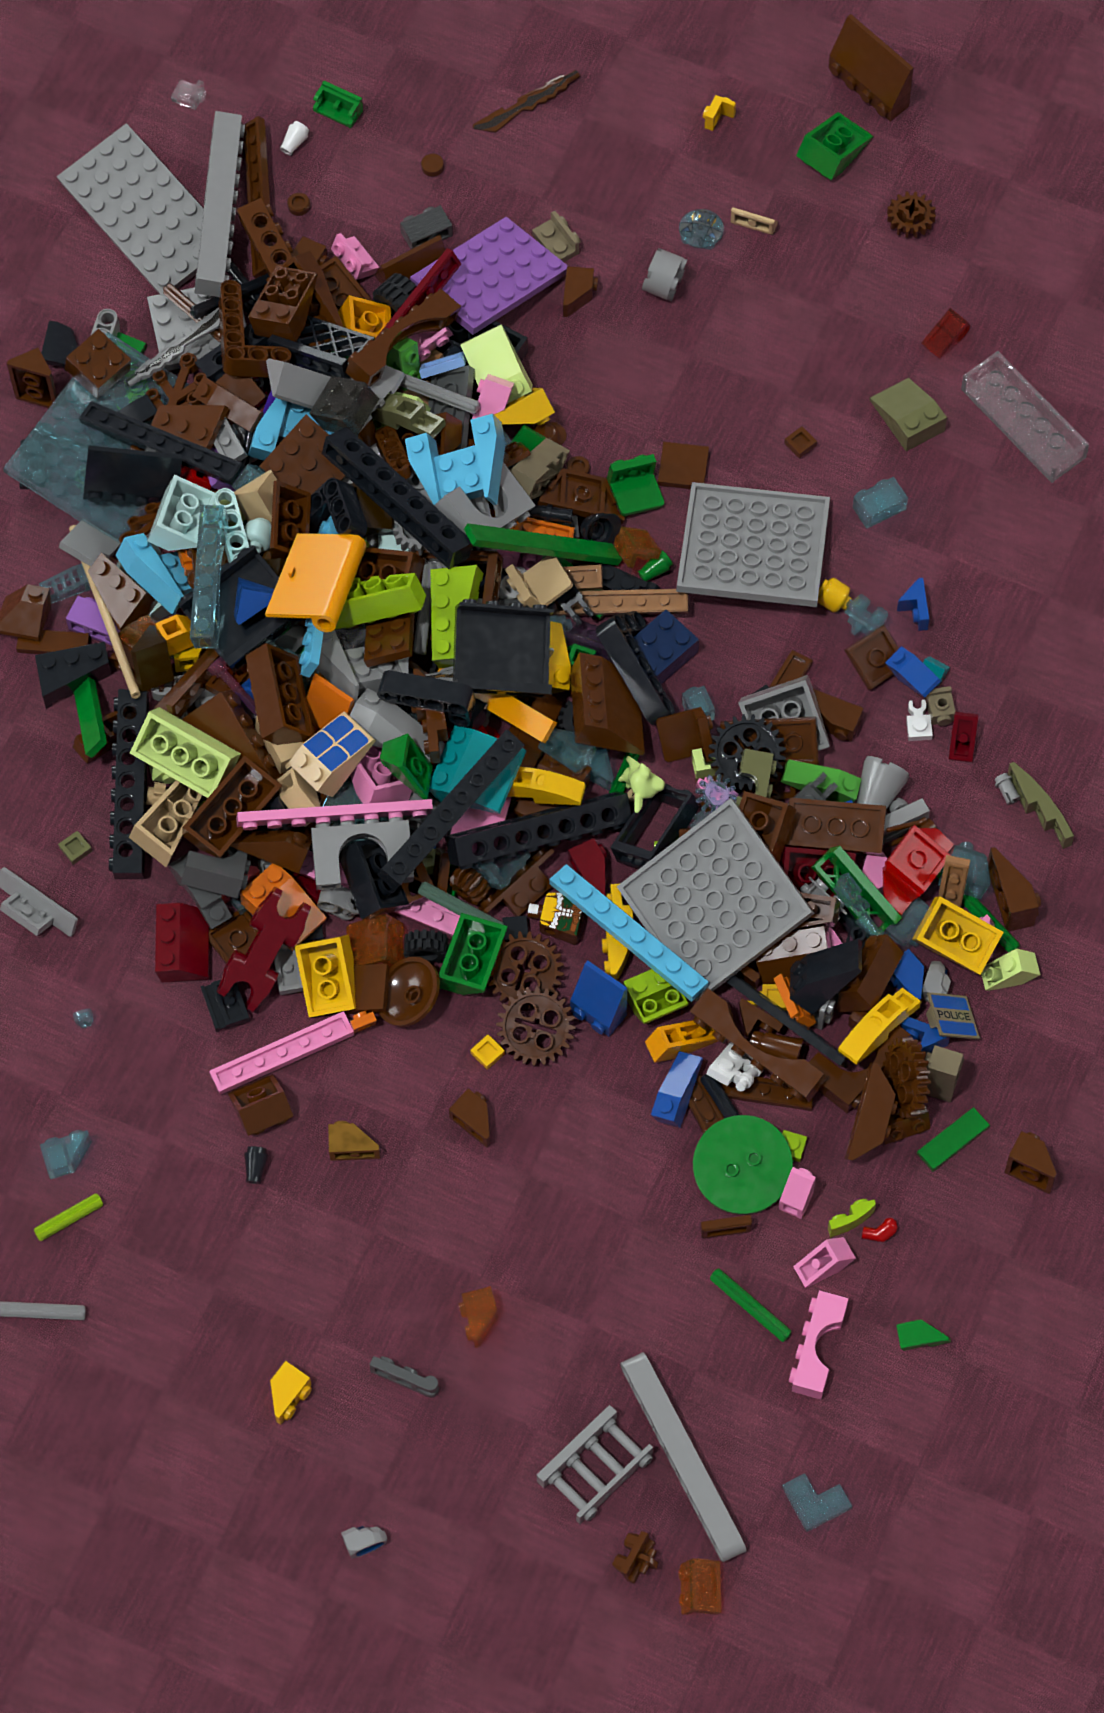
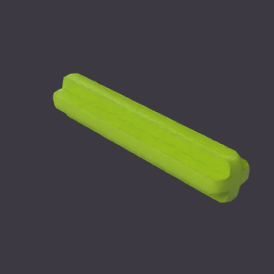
M97 1193L91 1195L34 1228L35 1235L40 1241H43L102 1207V1199Z

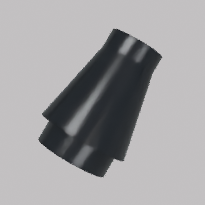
M249 1146L247 1147V1152L244 1153L246 1182L261 1184V1178L269 1155H267L266 1148Z

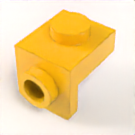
M715 95L711 105H707L703 112L705 128L713 131L721 114L734 118L736 103L727 97Z

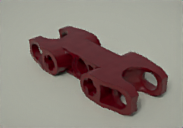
M274 887L258 905L250 920L249 926L258 930L249 949L246 954L238 950L232 953L223 969L222 978L217 989V993L225 996L236 982H247L251 988V994L247 1000L246 1008L252 1012L270 993L278 978L279 972L271 969L270 966L282 944L291 949L294 948L305 929V923L311 909L310 905L303 902L294 915L285 918L281 917L277 911V904L282 895V890Z

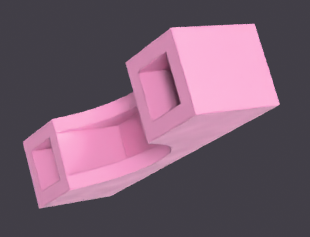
M820 1290L817 1298L812 1297L808 1311L813 1313L811 1321H805L802 1335L806 1336L804 1345L799 1344L795 1359H799V1364L797 1368L792 1367L789 1382L793 1383L792 1392L821 1400L829 1368L818 1359L815 1345L825 1333L841 1329L849 1298Z

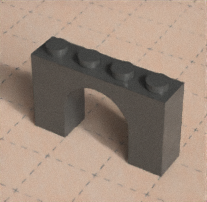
M233 847L226 851L230 857L225 858L189 851L183 868L181 884L238 898L240 889L245 890L251 855Z

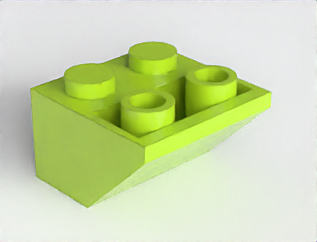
M653 969L623 981V985L627 987V1001L633 1013L643 1024L688 1006L685 996Z

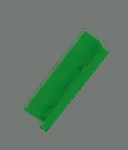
M841 846L831 847L812 866V869L845 904V907L864 926L870 936L880 935L888 926L895 925L902 919L899 913ZM828 859L834 865V875L826 874L820 867ZM839 879H846L849 882V893H842L839 889ZM854 897L863 898L865 901V911H858L855 908ZM870 915H877L883 922L876 930L870 925Z

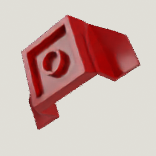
M913 825L885 861V866L882 867L883 895L900 916L913 900L920 897L927 890L944 867L946 855H950L948 852L954 843L939 829L918 828L916 825Z

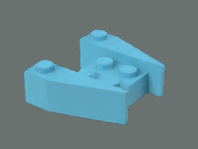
M339 392L332 415L276 398L254 431L248 456L264 461L275 449L277 442L280 443L306 414L329 435L336 432L342 406V392Z
M494 414L471 420L474 446L443 455L438 454L436 440L428 433L405 439L408 460L434 505L459 486L469 500L485 496L490 503L497 505L506 443L502 422Z
M144 533L124 537L116 557L126 573L167 611L174 615L183 596L195 591L188 584V576L184 575V568L181 566L177 551L158 555L151 543L147 542V537Z

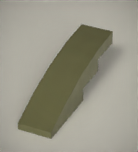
M1015 762L1010 763L1007 774L1013 778L1012 783L1021 797L1020 802L1025 813L1028 814L1035 811L1044 831L1054 829L1062 848L1072 846L1074 835L1050 796Z

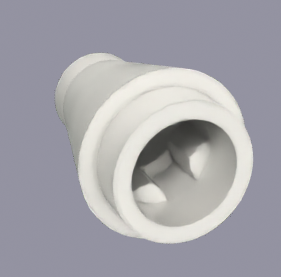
M294 121L288 127L280 150L291 156L308 138L309 129L304 124Z

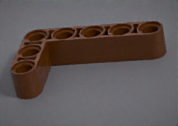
M234 280L222 282L219 295V319L223 371L231 376L269 377L266 363L268 359L290 364L291 352L285 347L245 345L241 286Z

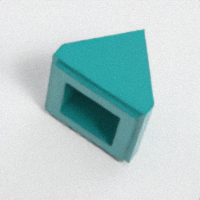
M930 656L925 658L923 662L941 681L950 669L949 666Z

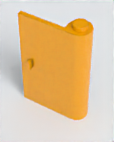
M297 533L265 616L311 618L313 625L322 632L334 631L366 550L365 540L359 535Z

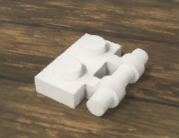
M729 1043L710 1065L706 1074L726 1086L734 1082L738 1091H744L745 1088H750L754 1083V1078L760 1076L762 1072L750 1064L749 1057L744 1055L742 1058L731 1050L733 1045Z

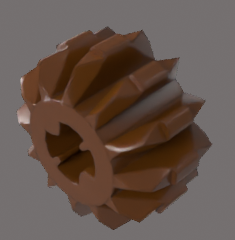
M456 868L448 881L452 890L469 904L477 905L480 901H483L490 889L487 880L483 878L482 874L472 868Z

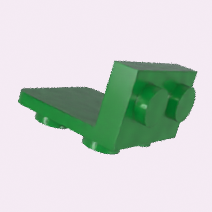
M654 454L647 456L639 455L634 459L617 460L610 464L607 481L622 516L663 507L664 499L653 474L657 462Z

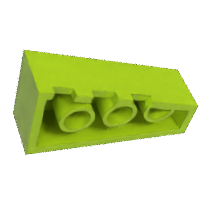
M416 574L389 575L386 579L382 580L379 576H371L368 581L354 578L335 629L352 628L358 624L373 623L376 620L394 618L401 614L416 613L422 610L426 594Z

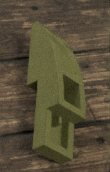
M387 394L383 399L385 404L371 413L372 419L396 430L402 426L419 435L428 433L432 438L446 426L445 419L426 411L425 404L399 395Z

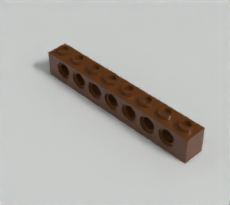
M259 198L238 208L237 213L243 228L270 277L276 266H283L285 264H276V262L279 260L289 261L292 258L291 253H293L289 241L284 242L281 235L284 233L278 222L274 223L271 217L274 214L270 205H265L262 199ZM259 224H266L263 228L257 227ZM269 242H276L273 246H267ZM313 332L300 336L301 338L313 336ZM324 340L318 341L319 345L326 343ZM314 342V343H310V344H308V345H310V346L312 347V346H316V343Z

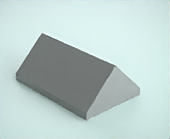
M273 359L266 361L273 397L329 415L334 413L342 380Z

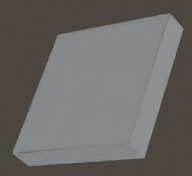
M82 519L60 542L59 548L91 567L101 552L112 557L118 551L121 543L116 538Z

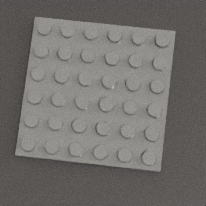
M692 482L676 592L817 607L830 497Z
M732 798L617 886L645 929L709 982L707 988L711 991L717 989L815 914ZM706 989L695 999V1001L699 1000V998L706 991Z

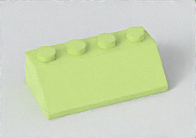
M160 707L148 712L130 751V754L207 798L232 771L241 754Z

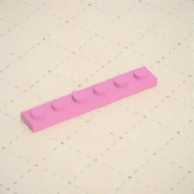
M343 1011L209 1072L221 1095L354 1036V1031Z

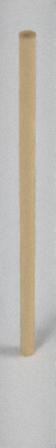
M76 525L70 526L69 531H71ZM81 561L131 697L133 699L139 698L141 694L112 616L88 573L90 566Z

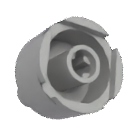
M658 248L649 266V272L644 280L642 290L672 301L677 290V284L681 282L685 272L687 259Z

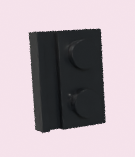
M221 980L212 982L207 986H200L216 1033L220 1032L221 1029H228L250 1021L237 982L233 984L225 996L217 993Z

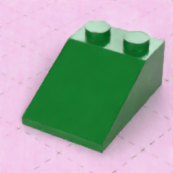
M837 112L805 135L796 156L806 165L820 172L822 176L833 180L858 156L872 140L873 135Z

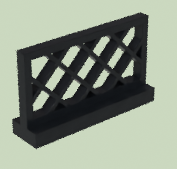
M307 316L306 323L310 324V326L304 327L300 335L313 332V336L301 339L299 336L297 341L294 342L272 334L267 340L269 346L285 347L291 352L290 364L347 382L350 378L346 373L349 363L347 359L342 357L349 356L355 351L360 352L365 344L371 339L374 341L375 337ZM323 329L329 331V332H325V333H321V334H317V335H316V333H315V331H319V330H323ZM342 335L348 337L345 339L334 341V337ZM330 338H331V340H332V342H328V343H324V344H320V345L318 344V341H322V340H326V339H330ZM364 342V344L360 346L353 347L352 345L354 343ZM316 343V346H306V344ZM350 345L348 349L337 351V347ZM333 348H334V351H335V352H331V353L324 352L325 350H329V349H333Z

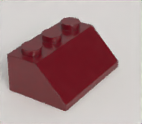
M784 847L779 864L799 892H801L800 888L805 883L808 885L812 883L809 877L814 881L819 878L824 883L812 869V866L828 850ZM846 852L855 863L856 853ZM828 859L820 867L826 874L834 875V865ZM839 879V889L842 893H849V882L846 879ZM829 887L825 891L830 897L835 895Z
M184 903L156 904L155 972L161 983L209 979L210 928L198 907Z

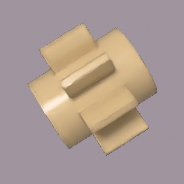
M155 782L154 787H148L146 805L153 806L166 792V783Z

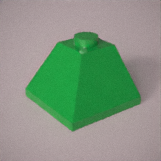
M407 733L383 742L380 755L383 766L387 767L398 780L423 800L427 799L433 765Z

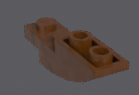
M413 669L414 675L425 676L419 669ZM411 706L412 714L417 713L418 722H422L423 734L428 733V740H424L425 755H430L431 763H440L439 742L448 741L444 712Z

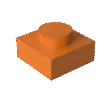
M362 1011L353 1016L354 1020L350 1021V1025L354 1033L376 1025L377 1020L373 1012L367 1014L366 1011Z

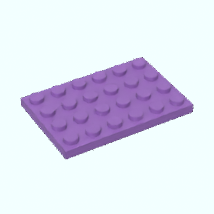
M505 217L453 250L461 262V266L442 290L461 305L455 321L474 335L564 277L568 265L509 218ZM436 261L412 275L410 280L418 285Z

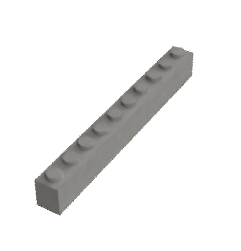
M215 111L194 289L195 294L219 297L222 282L229 280V275H225V271L229 272L231 258H227V254L231 255L233 241H229V237L233 238L234 224L230 223L235 220L236 207H232V204H236L238 191L234 190V187L238 188L240 174H236V171H240L241 157L237 156L242 154L243 141H239V138H243L245 125L241 124L242 115Z

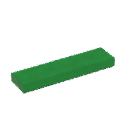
M88 677L74 691L85 755L92 758L107 744L96 683L95 680Z

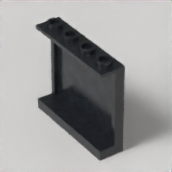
M254 545L240 551L236 559L231 563L228 562L221 566L217 574L212 578L208 577L203 580L198 589L187 593L178 604L184 614L233 673L247 664L245 655L266 643L271 645L304 619L266 617L267 607L238 625L234 617L238 577L273 588L274 590L279 580V577L257 552Z
M474 599L462 600V602L455 606L453 682L467 684L473 688L474 693L534 698H547L552 694V685L548 684L550 616L554 613V609H547L546 605L540 604L533 605V608L524 607L522 603H510L509 606L500 605L498 601H487L486 604H480Z

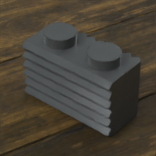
M441 205L435 208L432 206L428 207L423 213L416 216H407L400 222L401 234L410 249L438 235L441 236L442 241L453 235L452 223Z

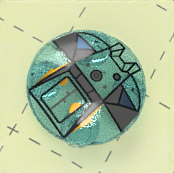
M696 209L688 212L683 216L679 224L681 241L684 244L697 248H714L724 232L721 218L716 213L706 209Z

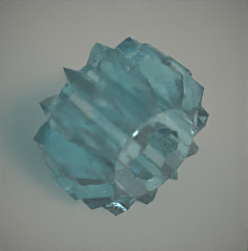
M721 774L716 776V781L713 780L711 775H708V783L703 780L699 782L703 789H696L695 793L703 796L697 798L696 803L705 802L701 808L702 811H705L709 806L711 807V814L730 798L734 801L736 800L735 795L729 794L736 789L735 786L728 788L726 786L730 782L729 778L725 779L722 783L720 782ZM712 789H715L716 792H721L722 795L718 798L720 800L710 797V794L713 792Z

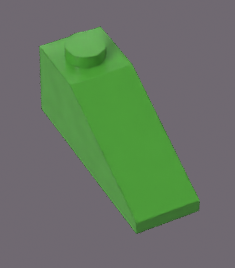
M789 759L786 761L781 779L782 783L801 790L824 772L827 776L817 788L823 793L833 782L838 786L827 797L826 801L846 802L852 800L854 802L857 799L861 778L839 769Z

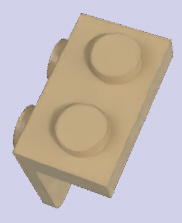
M546 556L523 574L513 564L505 569L509 576L507 582L514 591L517 590L519 592L517 598L520 603L524 604V607L528 605L533 608V605L537 604L548 606L573 586L572 581L557 557Z

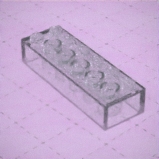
M999 351L963 375L961 390L1051 483L1087 457L1089 443Z

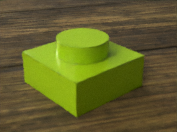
M783 1130L782 1135L788 1142L792 1160L800 1162L807 1136Z

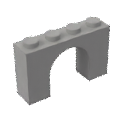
M503 462L498 503L493 505L495 518L486 516L477 510L460 486L446 494L434 506L465 533L464 528L467 523L512 529L517 525L516 521L522 523L531 516L529 511L536 505ZM473 546V547H472V549L475 547L477 550H479L480 548H482V547H477V546Z
M394 817L388 819L389 822H379L378 819H370L364 821V824L346 821L341 822L340 826H330L329 823L317 824L316 828H311L316 890L341 888L339 855L344 846L353 840L369 839L376 842L384 850L388 862L409 839V820H403L402 817ZM414 871L403 883L414 881Z

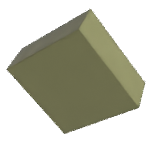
M78 831L58 844L59 849L73 865L92 852L91 846Z

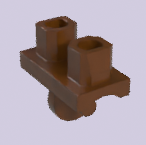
M641 1531L639 1535L628 1533L624 1540V1546L631 1551L628 1557L620 1554L616 1555L612 1566L628 1582L634 1584L640 1573L645 1575L648 1568L657 1569L659 1564L653 1559L657 1553L653 1549L655 1542L649 1538V1534Z

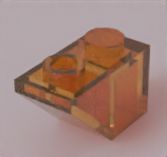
M491 1286L462 1293V1302L458 1303L461 1317H466L469 1326H465L468 1341L473 1340L475 1348L481 1346L498 1318Z

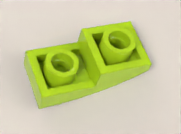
M867 1199L857 1200L853 1205H850L849 1216L839 1214L832 1217V1220H829L828 1223L830 1238L848 1232L867 1220L875 1211V1199L870 1201Z

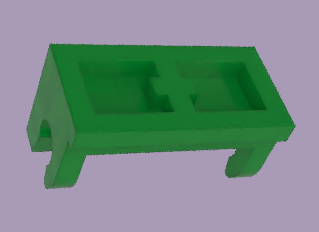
M327 81L322 82L321 87L313 98L316 101L313 111L349 128L353 127L363 112L361 97Z

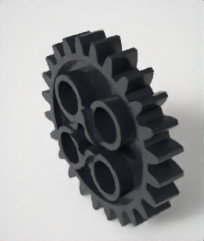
M743 714L741 721H738L733 716V724L730 725L727 721H724L725 729L717 727L719 736L712 735L711 737L716 744L709 745V749L714 751V753L709 754L708 758L715 760L710 764V767L713 769L718 768L715 772L716 777L723 775L722 784L728 780L730 781V789H733L737 784L739 785L740 792H742L744 786H748L749 792H752L753 785H755L751 778L739 775L737 769L741 765L743 749L735 741V736H738L745 749L773 753V760L777 761L775 770H783V767L778 762L786 761V757L780 755L786 752V747L779 746L784 742V738H776L779 734V729L771 731L773 723L771 722L765 726L764 717L759 722H756L754 714L750 720H747L745 714ZM747 732H753L757 738L752 742H748L743 736ZM732 745L736 747L737 752L734 755H726L724 748ZM775 772L774 775L770 774V777L777 779L778 775Z

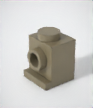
M951 686L935 688L926 696L927 709L931 716V725L945 726L953 722L955 707Z

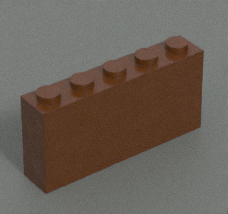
M233 690L221 691L181 719L241 753L236 765L246 756L275 780L282 776L271 755L268 753L261 735L254 728L252 718L245 712L241 705L240 697ZM279 791L274 795V797L271 800L280 796Z

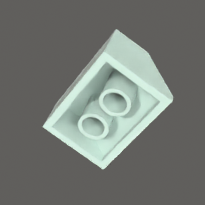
M174 474L165 490L147 542L167 551L198 548L214 505L216 493Z

